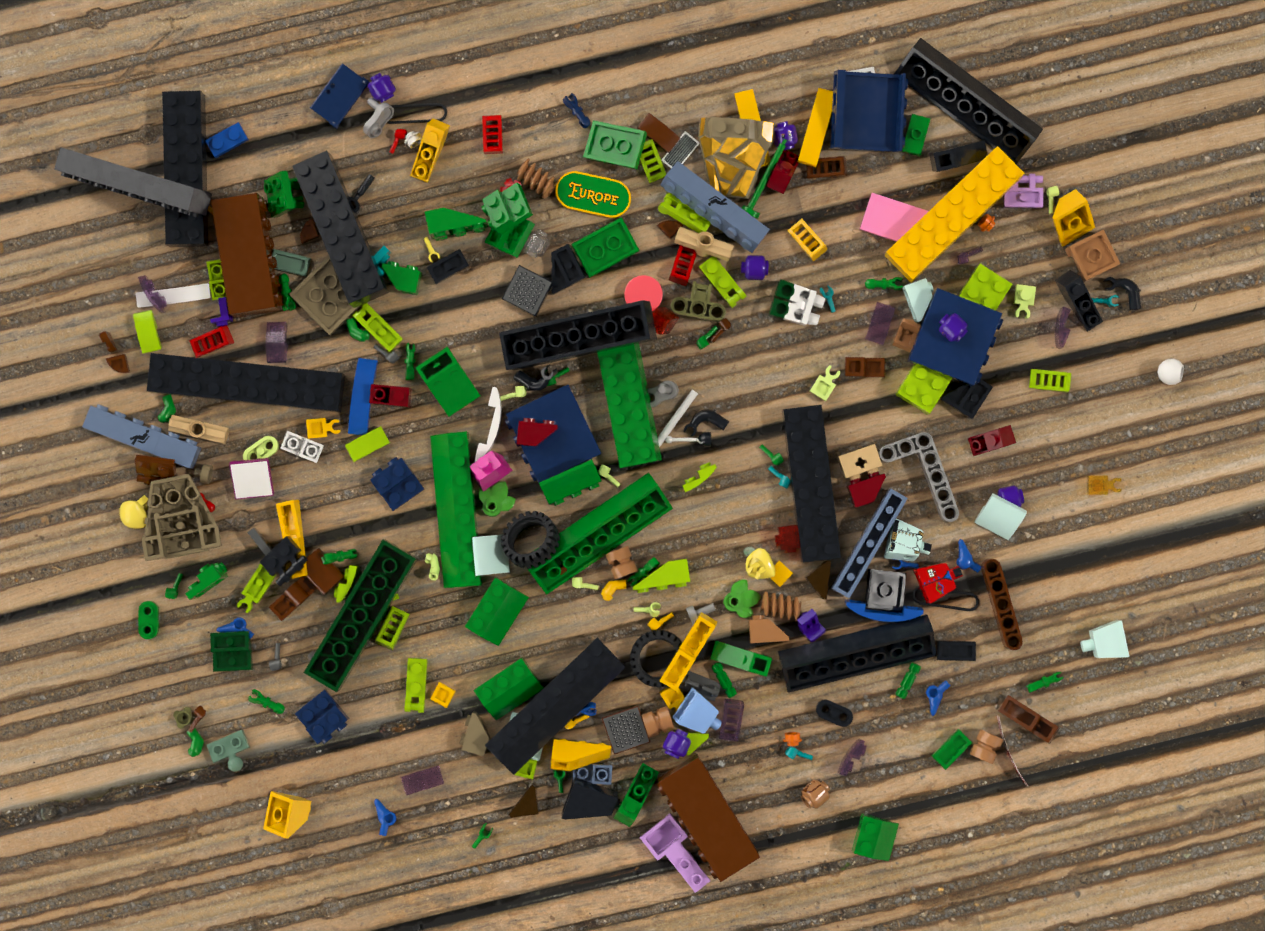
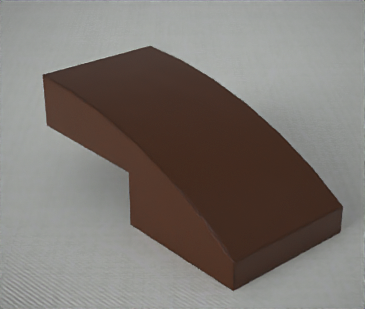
M650 113L646 115L637 127L639 130L646 131L647 137L650 140L653 139L666 153H669L681 139Z
M845 357V376L885 378L886 358Z

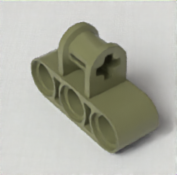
M693 281L690 298L677 297L671 302V311L674 315L710 322H720L723 320L726 310L719 303L709 302L712 284H697L696 281ZM682 302L685 308L682 311H676L674 304ZM695 305L702 306L703 313L700 315L695 314L693 307ZM719 308L722 311V316L715 318L712 315V310Z

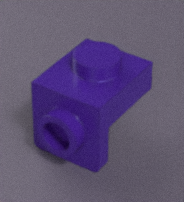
M218 298L221 317L210 319V322L214 325L216 324V327L228 326V322H233V319L229 315L227 298Z
M813 609L802 613L799 619H797L799 630L810 642H814L826 632L825 628L819 623L817 613Z

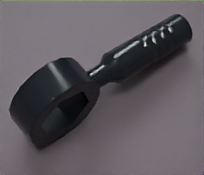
M371 174L366 177L359 187L355 197H350L351 202H355L356 214L360 211L358 199L364 195L375 179Z

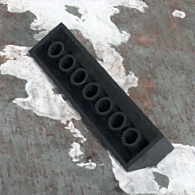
M922 38L917 41L894 73L898 75L905 73L908 85L978 138L985 140V143L995 149L998 146L1015 164L1019 162L1043 130V128Z
M923 615L906 621L881 625L778 651L786 689L790 693L935 657L936 647L934 631L928 615Z
M597 637L485 746L515 775L626 667Z

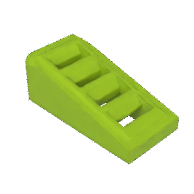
M653 139L646 141L643 150L649 147L652 150L641 154L640 158L649 184L664 178L666 175ZM653 154H654V156H655L654 158H652V159H650V160H647V161L644 160V158H646V157H648V156H651V155H653ZM652 163H658V165L653 166L649 169L647 167V165H650ZM660 169L661 171L655 175H650V172Z
M1031 369L1029 388L1069 392L1071 373ZM1037 374H1040L1039 385H1036ZM1045 375H1048L1047 386L1044 385ZM1053 376H1056L1055 386H1052ZM1061 377H1064L1063 387H1060Z
M392 606L375 642L393 651L410 614ZM393 614L403 618L402 621L393 618ZM391 621L395 624H398L399 627L396 628L390 625L389 622ZM386 629L396 632L395 635L386 632ZM383 635L392 639V641L389 642L385 639H382Z

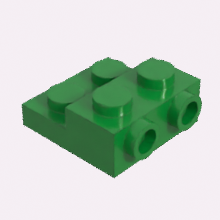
M517 182L502 192L497 189L482 199L484 203L481 206L482 210L490 218L487 221L489 227L501 235L533 215L522 187Z
M222 562L207 564L199 570L201 573L197 577L200 581L188 587L189 591L185 593L189 600L198 599L228 577L226 573L228 570Z

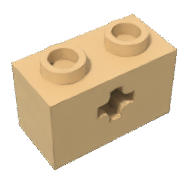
M875 444L837 457L844 479L849 477L850 481L860 478V473L867 471L869 475L879 471L878 467L882 466ZM858 458L865 461L862 469L855 464L858 462Z

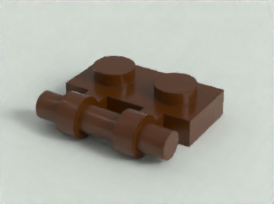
M136 455V473H140L137 475V482H144L145 485H150L151 481L175 477V459Z

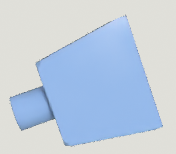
M693 687L672 717L679 725L703 734L706 733L709 727L718 730L722 723L721 720L716 718L719 711Z

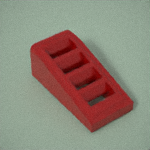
M482 116L483 153L503 154L502 116ZM487 121H498V124L487 125ZM498 128V132H487V129ZM487 136H498V139H487ZM488 143H498V146H488Z
M679 245L669 281L687 286L697 255L694 249ZM684 250L693 253V255L690 256L681 252ZM679 258L689 260L690 263L679 260ZM677 265L688 268V271L678 268Z
M221 326L189 340L196 358L234 344L228 326ZM213 335H215L218 345H216ZM206 338L208 339L211 348L208 347ZM198 341H201L204 351H201Z

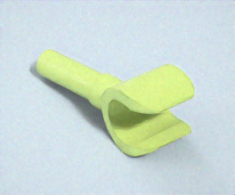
M1057 186L1049 187L1046 190L1049 201L1048 213H1053V197L1059 196Z
M515 386L516 393L500 396L501 401L514 397H525L526 387Z
M602 464L598 473L610 480L618 488L621 484L609 475L611 468Z
M582 577L572 578V586L574 588L598 590V585L583 583Z
M654 602L650 607H634V612L650 613L652 617H657L660 611L653 609H660L661 605Z

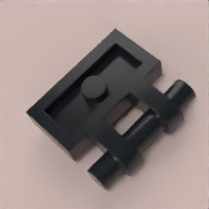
M286 536L260 563L271 576L279 573L280 577L275 582L277 585L282 586L285 582L288 583L292 579L291 576L304 568V564L308 559L304 555L300 558L296 556L301 549L290 536ZM291 562L292 566L286 570L284 567Z

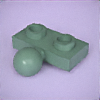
M244 730L237 731L206 745L213 763L229 757L228 768L233 772L240 771L243 767L242 759L237 757L236 754L250 748Z

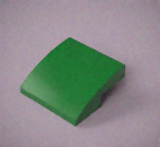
M524 220L502 235L496 230L493 231L491 229L484 243L518 258L535 224L529 220Z

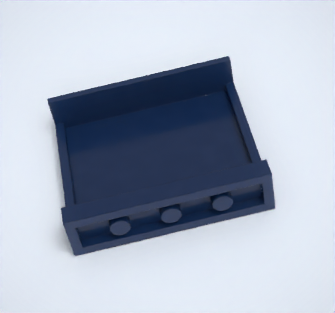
M834 71L830 149L882 152L902 151V148L905 146L903 129L906 127V117H904V109L907 107L905 90L908 88L906 74Z
M937 288L934 291L907 362L922 365L965 382L971 387L975 383L978 384L982 377L981 367L982 365L985 366L989 359L988 349L989 347L992 348L996 341L995 331L996 329L999 330L1003 323V319H1001L1003 313ZM956 313L968 325L966 328L968 332L958 342L956 340L950 342L939 332V327L941 326L939 321L946 314L950 316Z
M569 385L563 386L506 414L507 419H505L509 430L513 429L516 434L513 437L515 443H517L519 421H523L524 418L535 419V423H543V420L554 421V425H558V430L537 447L517 445V447L521 446L524 451L521 456L525 464L529 463L532 468L529 472L534 482H542L601 455L600 449Z

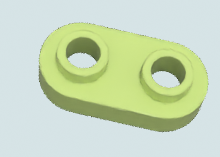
M272 436L263 437L244 451L243 460H251L253 453L257 455V459L271 457L279 449L278 440ZM269 442L273 444V447L271 449H267L266 447L267 443Z

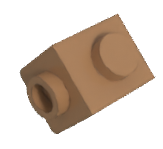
M903 319L892 345L910 352L921 325L917 324L914 320Z

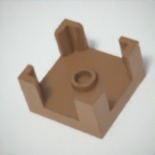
M1104 229L1065 249L1068 257H1073L1080 272L1078 275L1081 276L1083 282L1120 265Z

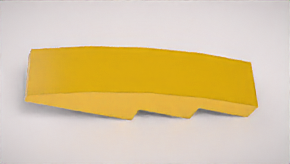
M818 88L798 163L813 167L817 166L832 112L833 91Z

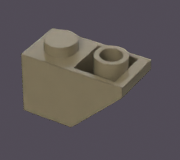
M473 711L472 715L467 716L465 726H468L466 734L462 733L460 745L463 746L461 750L484 756L487 749L485 744L489 742L490 734L479 714Z

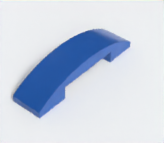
M358 359L351 397L348 434L364 435L368 433L371 403H369L371 384H374L376 379L378 360Z
M845 599L846 606L852 611L877 621H906L919 617L924 612L922 607L903 605L902 613L865 609V601Z

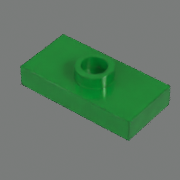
M915 114L911 115L902 152L921 156L930 118Z
M957 729L931 756L946 770L973 742Z

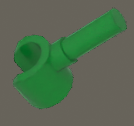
M716 326L697 340L696 344L700 350L709 345L706 339L710 338L718 329Z
M567 367L557 372V374L550 379L547 386L557 384L556 378L569 372V368Z
M763 444L759 447L768 455L774 465L778 466L784 462L780 453L773 455Z
M178 574L173 588H166V598L175 599L178 597V587L183 574Z
M553 769L554 777L558 781L559 793H563L562 781L565 777V771Z
M487 823L483 824L479 832L480 835L472 845L474 849L484 838L490 837L493 827L490 831L485 830Z

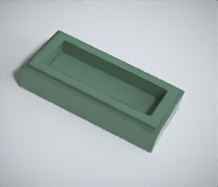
M273 249L272 255L277 260V268L274 269L307 277L311 258Z

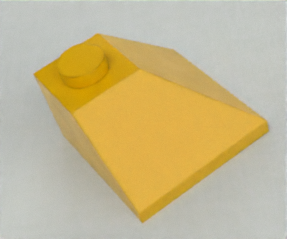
M1076 189L1059 198L1052 219L1060 244L1063 247L1096 227L1088 201Z
M271 791L263 829L283 838H289L308 821L312 801L299 796Z

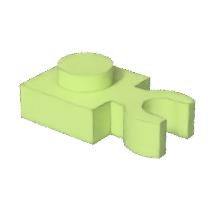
M1016 285L1013 304H1018L1019 308L1015 311V318L1019 317L1020 311L1025 312V319L1030 317L1028 306H1034L1035 286Z
M831 365L825 370L826 376L819 375L809 391L824 401L828 399L836 384L832 383V380L840 375V371H837L836 375L829 373Z

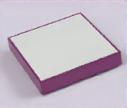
M269 458L231 461L229 463L235 500L274 496Z

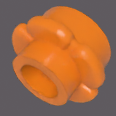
M985 214L980 219L978 226L982 232L990 231L994 227V216Z
M799 732L785 733V739H783V742H787V746H798L799 742L802 741Z

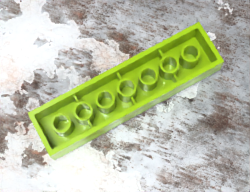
M979 264L958 296L996 311L1011 288L1012 283L984 265ZM915 363L895 395L928 415L951 382L952 377Z

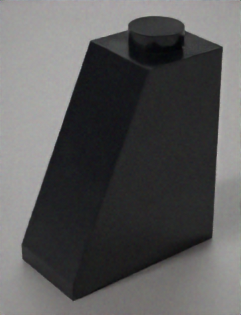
M574 777L562 810V819L612 816L614 809L617 810L620 804L618 791Z

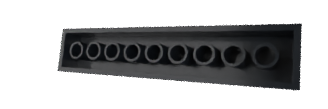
M151 353L147 391L151 393L341 413L345 374Z

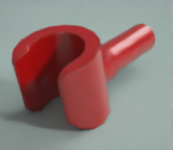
M397 129L395 131V139L389 151L390 153H394L399 139H406L407 130Z

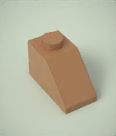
M753 615V619H748L750 643L789 641V636L768 618H764V615Z

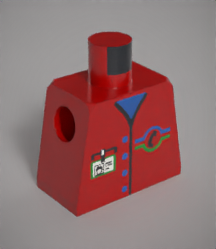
M947 563L913 570L926 604H931L956 588L954 580L963 576L959 566L949 569Z

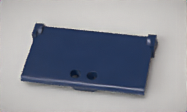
M342 63L310 106V109L327 120L333 128L338 129L341 121L370 82Z

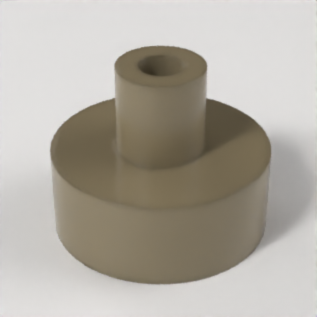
M204 464L202 469L196 468L194 476L200 477V483L209 484L212 478L213 466Z

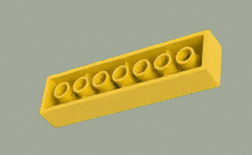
M997 146L888 249L885 257L912 283L1002 198L1025 173Z

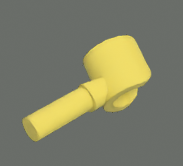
M425 237L424 241L430 253L428 257L430 262L433 263L431 259L432 254H437L440 260V254L434 251L429 238Z

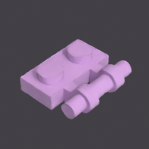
M1035 174L1023 176L1004 195V208H1043V188H1035L1036 183H1043V176H1035ZM1018 183H1028L1029 188H1018Z

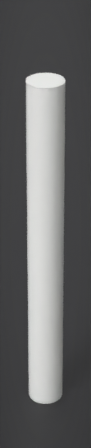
M691 390L659 434V447L698 395L694 390Z

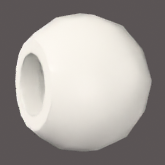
M1166 359L1159 365L1158 377L1163 383L1176 385L1181 382L1184 365L1179 360Z

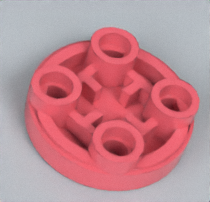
M641 275L629 281L625 288L624 297L626 304L642 300L650 301L653 312L660 306L663 293L657 280L650 276Z

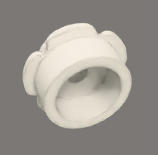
M415 131L408 133L405 136V145H408L411 149L417 147L422 140L421 133H415Z

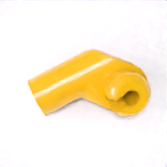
M626 580L609 581L602 589V598L605 601H610L616 590L627 589Z

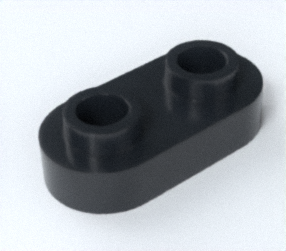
M827 699L819 701L816 705L817 715L824 720L841 727H847L853 721L852 712L844 706ZM823 706L829 707L827 712H822ZM845 713L846 719L840 720V714Z

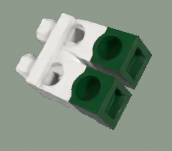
M780 279L768 316L803 326L807 324L817 325L820 315L811 313L812 306L822 309L825 298L817 295V291Z

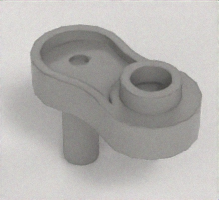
M371 97L367 100V103L375 109V112L365 123L363 132L369 138H375L382 133L384 125L392 118L394 108L386 102L379 104Z
M667 380L657 387L649 388V397L652 394L655 395V400H650L651 407H657L663 401L674 399L679 392L678 385L674 381Z
M713 603L698 610H695L693 605L686 608L692 625L701 612L708 614L715 611Z

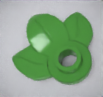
M505 481L496 483L492 488L489 487L484 492L481 488L479 489V499L483 503V511L489 517H495L501 511H509L515 504L516 499L507 496L508 487ZM490 504L495 505L493 510L488 508Z
M739 580L732 585L731 592L725 596L723 602L728 611L736 612L741 618H749L753 616L751 607L759 602L761 596L756 591L748 590L747 580ZM733 598L736 600V605L731 604Z

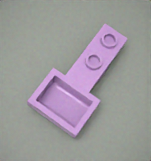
M669 813L641 835L640 839L657 861L666 855L696 893L709 883L710 879L681 843L688 837V834L674 816Z

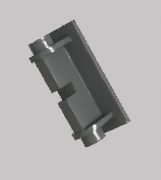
M688 671L679 688L690 691L693 687L703 697L715 702L721 684Z

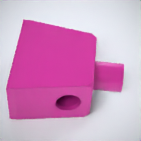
M494 451L488 452L470 466L472 476L483 492L513 471L504 457Z

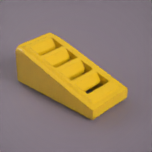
M800 219L787 230L812 261H815L827 251V246L803 219ZM802 227L805 228L800 234H795ZM807 233L810 234V235H809L808 237H806L803 241L800 240V239H801L802 237H804ZM814 239L815 241L807 247L806 244Z

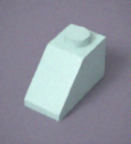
M926 278L905 285L902 288L916 323L922 320L933 297V286L931 282H927Z

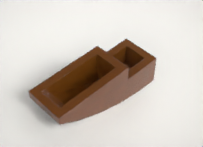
M1009 695L998 710V712L1048 744L1051 743L1060 729L1057 725Z

